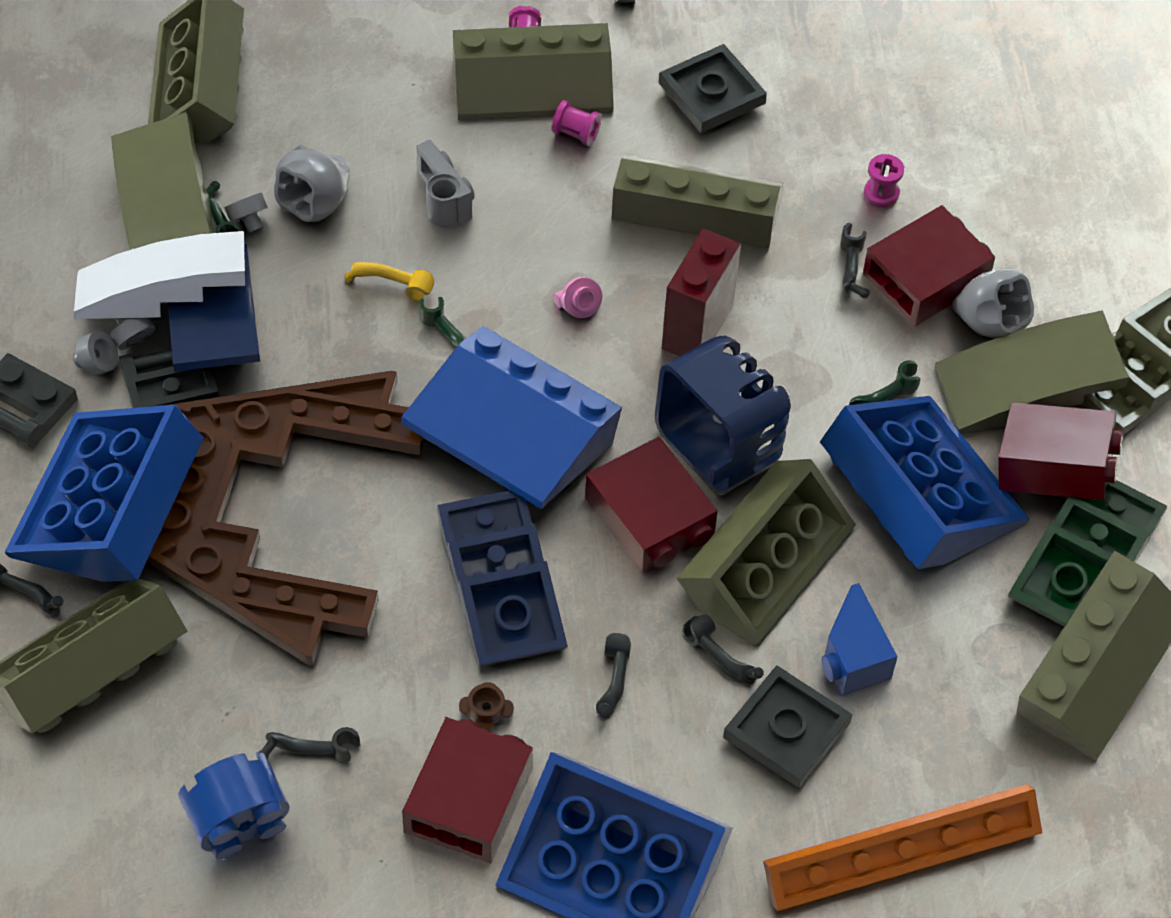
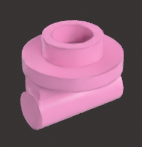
M577 277L571 280L564 290L554 293L553 298L559 309L564 308L567 313L576 318H587L599 309L602 302V291L594 280L588 277Z

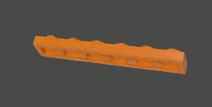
M1026 784L763 860L772 906L777 911L1042 834L1036 792L1033 787Z

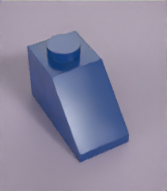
M860 583L851 585L828 636L825 655L821 659L826 677L829 681L836 682L842 696L892 679L898 657Z

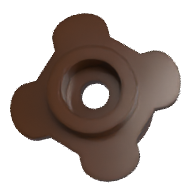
M485 682L474 687L468 697H463L460 700L459 711L463 715H468L483 730L491 732L495 723L502 718H510L513 715L514 705L510 700H505L502 690L494 683ZM489 705L491 708L489 710H483L482 706Z

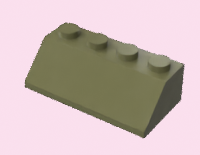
M188 0L159 23L148 124L187 112L193 125L195 143H209L221 133H226L233 127L236 121L235 109L239 90L238 74L241 62V39L244 32L243 7L232 0Z
M608 23L453 30V66L458 120L553 116L563 100L570 102L572 107L590 114L594 111L613 113L612 54Z
M626 155L621 158L613 187L611 219L699 235L702 228L739 243L770 248L783 183Z
M812 459L776 461L676 579L700 612L709 615L711 619L750 644L758 645L856 524Z
M1114 551L1019 695L1016 713L1097 761L1171 645V591L1157 575Z
M139 578L136 581H124L1 660L0 703L19 727L32 734L36 731L38 733L48 731L58 725L63 719L61 715L75 705L82 707L96 700L102 693L100 689L113 680L118 682L134 675L140 669L139 663L151 655L160 656L172 650L178 644L176 639L188 631L162 585Z

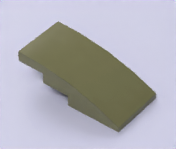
M187 112L111 136L118 194L130 250L160 241L213 233L209 195L203 184L201 160L195 149L193 125Z
M1171 288L1123 318L1118 330L1112 333L1129 377L1126 387L1085 394L1083 404L1078 405L1083 409L1116 411L1115 429L1123 430V435L1171 399Z
M1103 310L1058 319L1022 329L973 346L935 364V370L954 426L961 434L1006 427L1012 402L1060 407L1083 404L1085 394L1124 388L1129 378Z

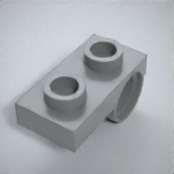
M430 139L416 145L417 172L426 182V212L430 222L437 226L447 227L471 219L472 200L475 198V194L470 182L465 177L461 178L457 174L448 154L444 151L440 152Z

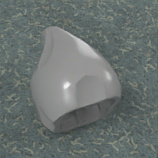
M299 145L284 155L278 163L274 185L276 201L281 208L293 213L306 222H318L327 218L337 209L344 198L350 176L349 162L341 156L325 154Z
M998 268L979 275L968 283L952 301V308L955 313L973 331L988 338L995 339L1025 329L1034 316V304L1029 280L1023 272L1012 268Z

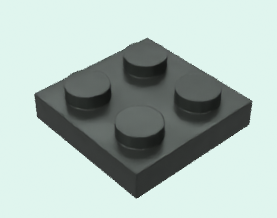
M725 44L659 72L658 83L700 133L766 104L767 92Z
M776 665L724 728L723 738L800 788L850 725L853 714Z

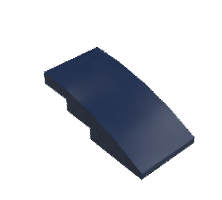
M244 244L245 286L203 287V302H168L174 372L260 362L247 244Z
M511 490L437 505V513L449 562L478 666L484 667L567 649L568 645L548 564L543 559L536 526L532 524L527 500Z

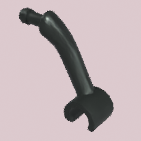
M847 223L843 227L840 241L842 250L846 252L845 273L842 281L843 289L846 293L851 290L860 295L861 298L867 299L870 294L869 290L855 284L858 274L859 253L864 248L867 232L863 231L861 236L852 237L850 236L852 224Z
M0 564V586L4 584L29 595L48 615L52 616L58 613L60 606L64 603L61 596L53 597L41 585L8 573V570Z
M611 633L606 637L604 656L615 657L611 684L596 704V711L599 716L611 715L624 692L626 666L631 650L630 638L625 634Z
M342 727L333 734L332 741L304 740L281 733L270 732L266 734L267 743L259 752L264 753L268 759L276 746L294 754H334L339 762L346 763L351 760V755L341 745L345 743L353 744L356 747L361 745L356 730L350 727Z

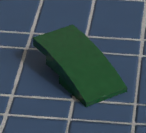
M1116 480L1115 484L1107 483L1104 500L1068 497L1054 522L1049 524L1008 593V597L1065 627L1114 551L1137 562L1166 513L1167 505Z

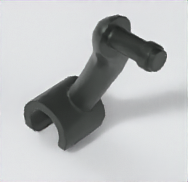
M709 615L694 616L683 625V637L693 646L700 645L727 673L747 683H752L756 679L762 678L764 674L762 668L733 659L711 639L710 635L716 631V626Z

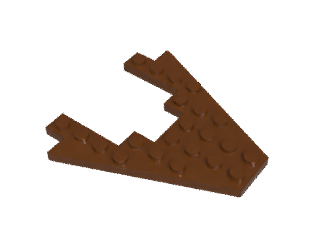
M385 371L170 404L176 405L204 438L146 562L305 664L314 665L324 630L368 638L379 601L378 590L251 567L260 541L259 529L222 523L221 519L241 460L284 467L294 433L420 455L425 438L400 423L401 417L409 407L391 404L398 382L397 372Z

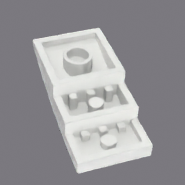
M244 231L199 234L160 241L113 255L78 270L74 319L161 317V302H203V287L245 286Z

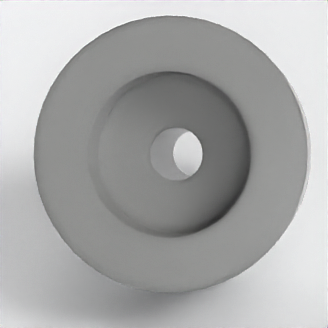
M262 192L224 207L229 221L234 222L242 219L248 233L263 227L257 212L268 208Z
M115 318L119 325L112 330L110 336L119 350H125L145 340L156 328L150 318Z
M95 331L79 338L76 344V352L73 354V361L78 368H83L85 372L92 376H98L115 369L118 363V350L115 342L107 333Z

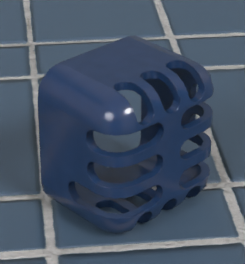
M728 336L711 338L661 366L654 414L657 429L664 440L712 490L720 495L728 493L762 473L780 459L791 409L790 395L783 386L773 387V376L765 369L756 371L757 360L748 352L740 354V344ZM727 347H730V349L733 352V355L723 352V350ZM746 363V369L744 372L740 366ZM761 380H763L762 388L757 384ZM713 415H715L722 423H717L713 419ZM774 424L773 428L764 432V429ZM772 440L769 445L758 450L763 444Z

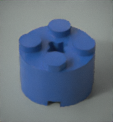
M256 752L257 760L248 761L245 753L222 759L194 775L197 785L189 792L185 784L179 790V800L201 848L205 851H213L216 859H225L236 854L242 849L241 842L256 835H259L260 839H269L278 835L286 828L283 819L288 814L290 806L264 753Z

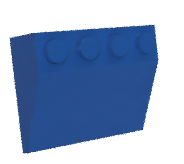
M482 326L455 348L403 414L400 423L542 509L613 445L622 407L570 377L568 374L539 359L532 353L510 342L498 333Z
M931 396L844 406L820 440L821 445L830 455L832 462L841 469L854 486L856 493L865 500L878 517L881 526L892 535L904 551L905 557L917 569L948 564L1024 526L1030 519L1008 491L999 490V480Z
M176 405L74 413L4 553L12 559L102 582L138 580L204 437Z
M551 752L498 877L496 886L567 918H694L715 874L733 827L562 753Z

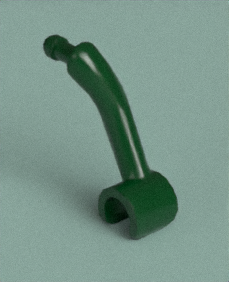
M212 181L206 191L209 195L211 216L217 225L216 233L239 232V226L227 220L219 203L211 196L220 189L219 182Z
M438 297V307L435 309L426 308L424 306V299L419 300V313L422 323L428 326H437L455 347L466 339L444 316V300L442 297Z
M912 360L902 362L898 367L894 382L871 394L853 397L850 399L849 405L886 401L899 392L904 394L914 393L920 385V378L918 376L912 377L918 369L916 362Z

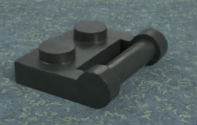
M172 348L137 357H132V354L119 356L132 408L164 406L219 397L211 367L174 372Z
M7 353L0 360V401L33 419L26 421L0 407V426L17 435L19 442L31 448L35 447L77 401L76 389Z

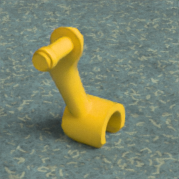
M355 262L351 266V271L346 272L344 276L345 280L349 282L353 281L355 277L378 276L408 285L406 295L415 302L422 299L424 294H430L434 286V277L428 271L416 270L413 273H408L375 262Z

